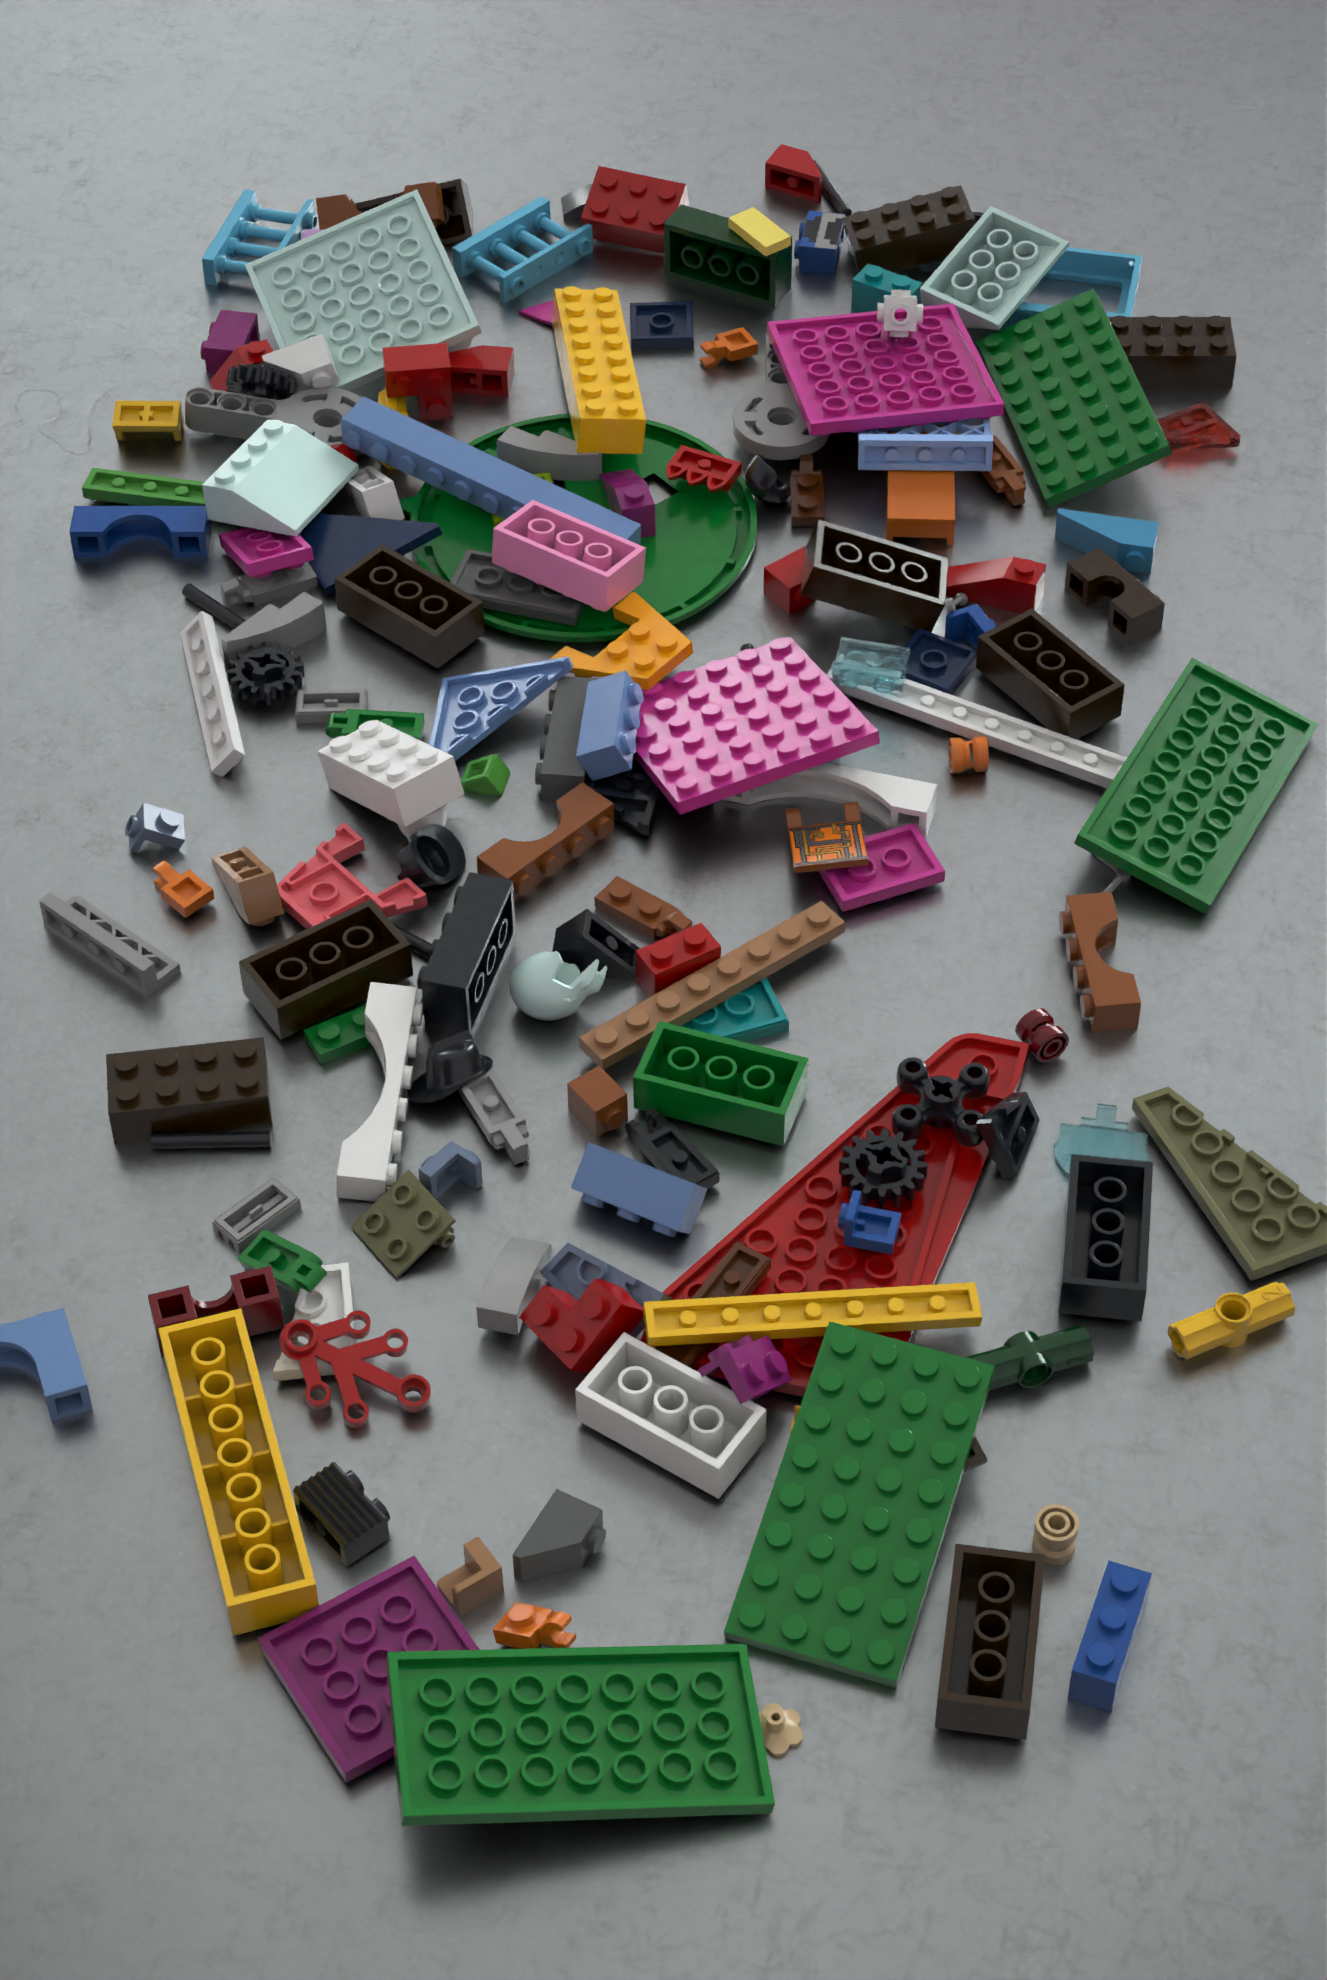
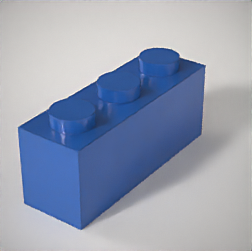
M1108 1560L1072 1668L1068 1692L1069 1700L1112 1713L1147 1604L1152 1573Z

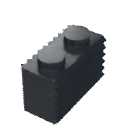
M331 1462L329 1467H324L321 1472L317 1471L315 1476H310L300 1486H295L293 1489L294 1501L298 1515L302 1516L308 1526L312 1527L319 1538H322L329 1549H332L334 1555H337L339 1560L347 1567L390 1538L388 1529L390 1515L379 1499L375 1498L371 1501L363 1493V1484L353 1471L349 1470L345 1473L336 1462Z

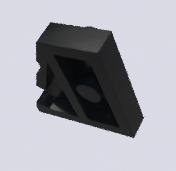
M625 771L594 781L589 776L587 786L613 803L614 819L643 835H649L662 793L649 775Z
M1027 1092L1011 1093L980 1117L976 1123L989 1149L990 1157L995 1161L1003 1178L1018 1176L1040 1121Z

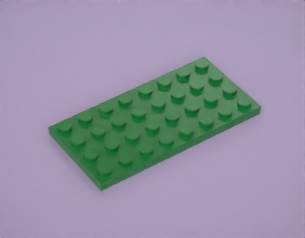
M1095 289L1078 294L1074 298L1049 307L1045 311L977 341L1048 508L1172 455L1168 441Z
M1192 657L1078 833L1074 844L1206 914L1319 723Z
M829 1321L724 1629V1637L726 1639L897 1688L991 1386L995 1365Z
M747 1644L401 1651L387 1653L386 1671L401 1826L771 1814L773 1811L775 1800Z

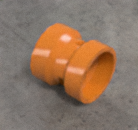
M986 736L974 737L971 741H964L962 738H949L948 761L951 774L963 773L966 769H973L975 772H988L989 751Z

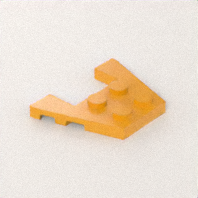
M631 592L613 607L614 619L631 625L621 636L609 643L595 657L565 646L550 659L570 657L573 669L569 672L574 673L575 677L591 678L596 676L603 678L626 670L633 682H637L641 689L650 690L693 654L692 642L637 593Z

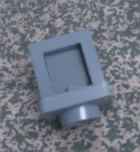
M143 803L136 815H131L126 824L125 835L129 837V851L137 853L145 840L179 850L185 841L184 816L172 810Z
M450 1141L434 1156L428 1157L418 1169L419 1181L436 1200L459 1179L474 1189H478L483 1184L482 1167L479 1157L473 1151L463 1149L453 1141Z

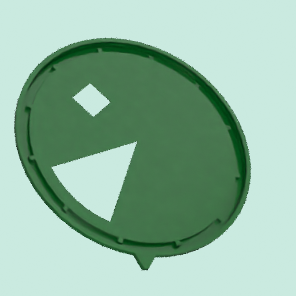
M557 414L517 422L480 436L469 442L468 445L497 458V439L510 426L536 436H540L545 430L574 440L570 414ZM646 419L643 454L602 453V473L632 469L642 479L655 473L678 491V493L655 504L656 535L641 538V546L646 547L643 583L632 591L637 593L673 625L712 604L740 577L754 551L757 538V512L753 496L748 491L742 475L738 477L728 492L721 490L715 493H711L706 485L700 484L691 487L687 480L682 478L673 481L669 480L666 475V466L681 445L721 457L724 456L702 440L684 431ZM600 479L590 481L563 480L568 491L611 510ZM424 482L418 495L399 499L403 514L410 517V521L437 523L442 531V535L413 550L416 563L450 582L467 549L492 554L494 526L491 513ZM586 604L576 626L483 608L484 624L519 636L546 641L573 643L613 641L631 626L614 619V606L603 612L593 609Z

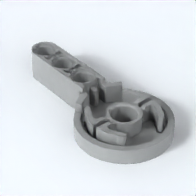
M766 334V385L747 394L737 403L733 412V434L737 442L752 454H759L763 458L774 460L797 459L800 455L812 454L819 450L828 441L830 435H810L769 336Z
M195 387L185 393V424L194 431L248 440L267 420H280L283 423L297 425L328 446L342 443L341 418L362 397L344 389L324 387L306 389L295 393L287 399L274 400ZM352 449L355 457L363 454L356 449Z

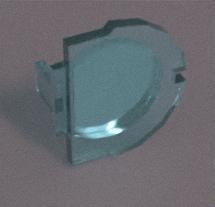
M1097 1103L1095 1119L1081 1117L1080 1125L1060 1124L1059 1140L1054 1143L1053 1147L1055 1163L1062 1174L1069 1178L1071 1154L1149 1162L1150 1155L1146 1152L1148 1134L1129 1132V1123L1115 1121L1117 1106Z

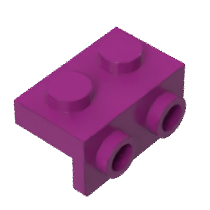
M750 1335L731 1345L727 1343L707 1355L710 1362L698 1369L701 1377L722 1370L740 1404L779 1389L792 1381L787 1371L786 1360L781 1353L776 1351L769 1336L752 1341Z

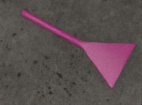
M554 300L520 310L519 314L553 326Z

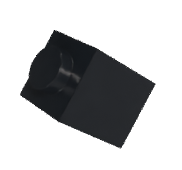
M586 909L556 928L552 952H559L563 962L577 965L581 973L593 961L598 959V972L605 965L607 966L605 978L633 980L636 978L635 950L640 948L590 910Z

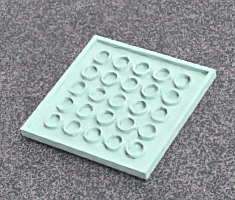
M417 189L245 264L280 349L323 334L332 354L340 382L328 387L350 391L384 376L382 347L447 343V346L451 347L482 333Z

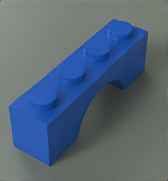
M74 506L69 533L74 558H108L118 547L129 542L142 540L163 544L172 552L174 558H208L212 529L211 522L207 518L206 506Z

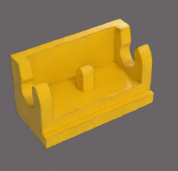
M116 400L112 423L116 440L124 441L123 432H173L174 440L182 441L181 431L185 429V421L181 402Z

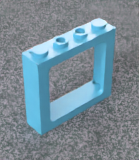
M1068 247L1043 278L1120 287L1122 291L1117 313L1106 312L1108 317H1133L1140 282L1142 256ZM1024 299L1003 324L1002 330L1045 311L1053 305L1027 303Z

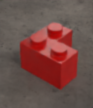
M447 343L382 347L387 398L417 396L421 421L453 418L451 367Z
M594 1278L578 1301L568 1292L543 1285L519 1318L570 1370L588 1375L624 1332L627 1334L632 1332L643 1318V1308L621 1286Z

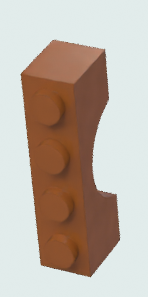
M435 181L406 185L403 195L416 189L418 190L435 229H437V224H444L445 215L441 186ZM346 194L316 198L319 229L330 228L363 213L357 208L353 199Z
M582 782L556 800L558 827L551 834L538 840L525 842L502 838L476 857L478 874L512 880L514 901L528 894L537 884L547 877L553 876L561 867L572 859L581 856L586 849L600 839L606 838L614 830V806L611 801Z
M1111 892L1067 895L1065 911L1059 912L1060 931L1068 936L1066 940L1068 961H1074L1075 964L1073 967L1074 986L1082 991L1080 996L1081 1013L1083 1017L1089 1018L1092 1032L1137 1029L1141 1009V999L1134 974L1110 967L1098 955L1116 943L1119 918Z

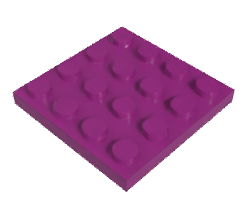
M415 1555L258 1638L260 1650L346 1783L395 1756L386 1671L388 1652L480 1650Z

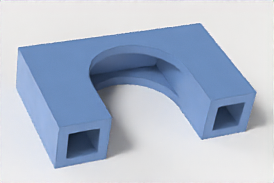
M64 1308L42 1312L36 1316L12 1323L0 1324V1367H14L25 1370L38 1380L43 1391L51 1422L93 1410L87 1382Z

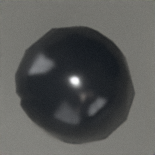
M756 454L745 471V484L748 491L764 503L780 504L785 502L791 494L790 487L777 477L775 469L766 464L761 455Z

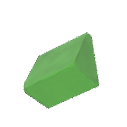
M498 754L469 761L461 779L463 790L488 795H502L510 776V770Z

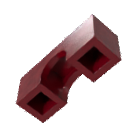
M271 1266L230 1275V1290L223 1297L213 1301L204 1302L194 1299L191 1296L189 1285L147 1295L161 1358L164 1357L158 1330L161 1327L241 1308L249 1336L284 1328L280 1296Z

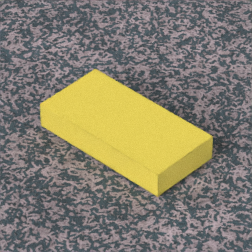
M754 207L728 218V227L764 256L791 246V236Z

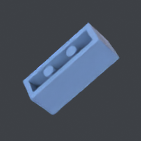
M626 670L590 681L587 685L576 757L593 781L625 772L632 768L633 754L636 752L637 728L640 726V706L643 703L644 697L640 685L637 682H633Z
M592 1143L587 1144L571 1185L572 1189L583 1193L581 1201L602 1209L605 1202L619 1207L616 1215L639 1223L640 1218L644 1217L654 1221L653 1230L674 1238L677 1231L687 1234L691 1233L707 1192V1188Z

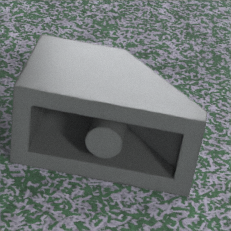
M556 1489L513 1553L514 1579L526 1582L582 1567L590 1554L598 1553L604 1543L606 1530L603 1529L602 1509Z

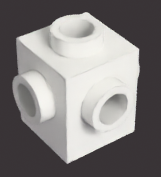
M891 290V295H884V302L877 304V323H883V330L890 331L889 336L909 337V331H916V324L923 323V304H917V297L910 296L911 290ZM900 308L907 312L906 318L901 321L894 317L895 311Z

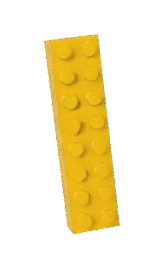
M573 286L555 289L552 325L577 453L643 454L646 416L617 290H611L606 287H599L595 290L579 289Z
M240 1308L158 1328L163 1356L232 1634L235 1636L289 1622L319 1606L315 1579L242 1310Z

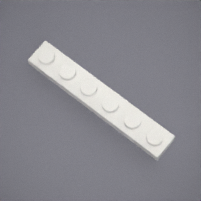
M201 611L180 632L211 772L223 777L232 767L240 763L245 756L213 617Z

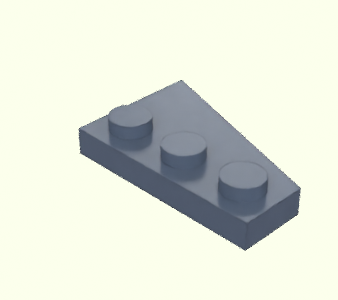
M567 1243L540 1271L553 1288L570 1293L577 1301L594 1278L621 1286L642 1308L644 1302L673 1299L570 1243ZM644 1318L639 1321L629 1334L630 1336L636 1338L645 1328Z

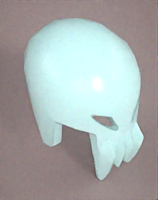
M542 951L523 960L512 971L509 980L510 994L516 1006L532 1018L545 1021L563 1019L574 1014L588 995L599 992L605 979L607 966L605 965L598 972L599 960L596 959L581 973L577 965L563 962L559 952Z

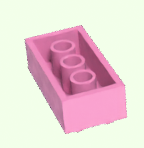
M535 500L530 501L493 528V564L506 569L508 572L530 579L538 585H543L562 593L566 597L585 603L593 609L606 612L643 583L646 547Z

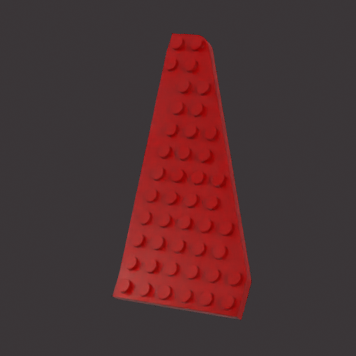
M967 1033L950 1039L924 1063L927 1065L930 1078L944 1075L954 1080L958 1079L961 1069L969 1063H979L985 1066L990 1074L988 1093L981 1099L970 1100L966 1098L962 1102V1107L965 1110H976L984 1115L1011 1093L1017 1092L1028 1058L1030 1044L979 1033ZM897 1085L662 1293L672 1297V1300L691 1299L735 1242L771 1258V1269L751 1295L933 1285L990 1155L989 1149L984 1140L975 1147H965L955 1139L952 1126L939 1129L931 1127L926 1123L921 1135L916 1139V1150L925 1151V1162L928 1163L927 1178L924 1179V1189L922 1191L915 1190L913 1201L902 1197L900 1207H895L891 1201H886L883 1210L901 1213V1224L892 1255L845 1246L844 1228L838 1227V1219L842 1203L849 1204L851 1197L849 1196V1187H842L839 1159L842 1158L844 1146L852 1147V1137L857 1136L865 1140L867 1130H871L875 1136H881L882 1129H887L889 1136H895L892 1132V1116L895 1109L903 1104L916 1106L920 1102V1097L917 1094H906ZM861 1196V1205L865 1206L863 1205V1196ZM872 1200L867 1205V1207L879 1209L878 1202ZM644 1329L640 1341L647 1344L646 1333ZM914 1330L875 1334L910 1342ZM824 1336L770 1339L776 1351L781 1353L786 1360L787 1371L792 1378L791 1382L774 1391L804 1397ZM734 1342L713 1343L693 1370L699 1372V1368L710 1362L707 1356L710 1352L727 1343L731 1345ZM722 1370L707 1375L727 1380Z

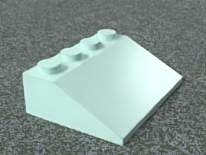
M990 206L920 288L921 304L923 306L954 304L965 327L999 330L1069 247V241Z
M267 420L202 484L207 518L212 521L296 537L359 471V466L297 425L283 423L280 420Z

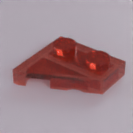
M1205 402L1157 419L1171 450L1238 447L1240 444L1241 435Z

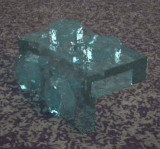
M841 637L836 661H833L831 666L833 681H837L840 685L850 688L858 687V685L869 686L881 693L903 692L911 650L909 647Z

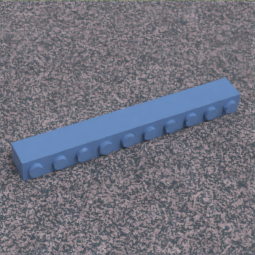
M363 397L341 418L343 444L380 462L386 463L405 474L418 478L433 487L450 493L461 500L482 508L488 513L506 520L527 503L535 500L641 545V524L367 397Z

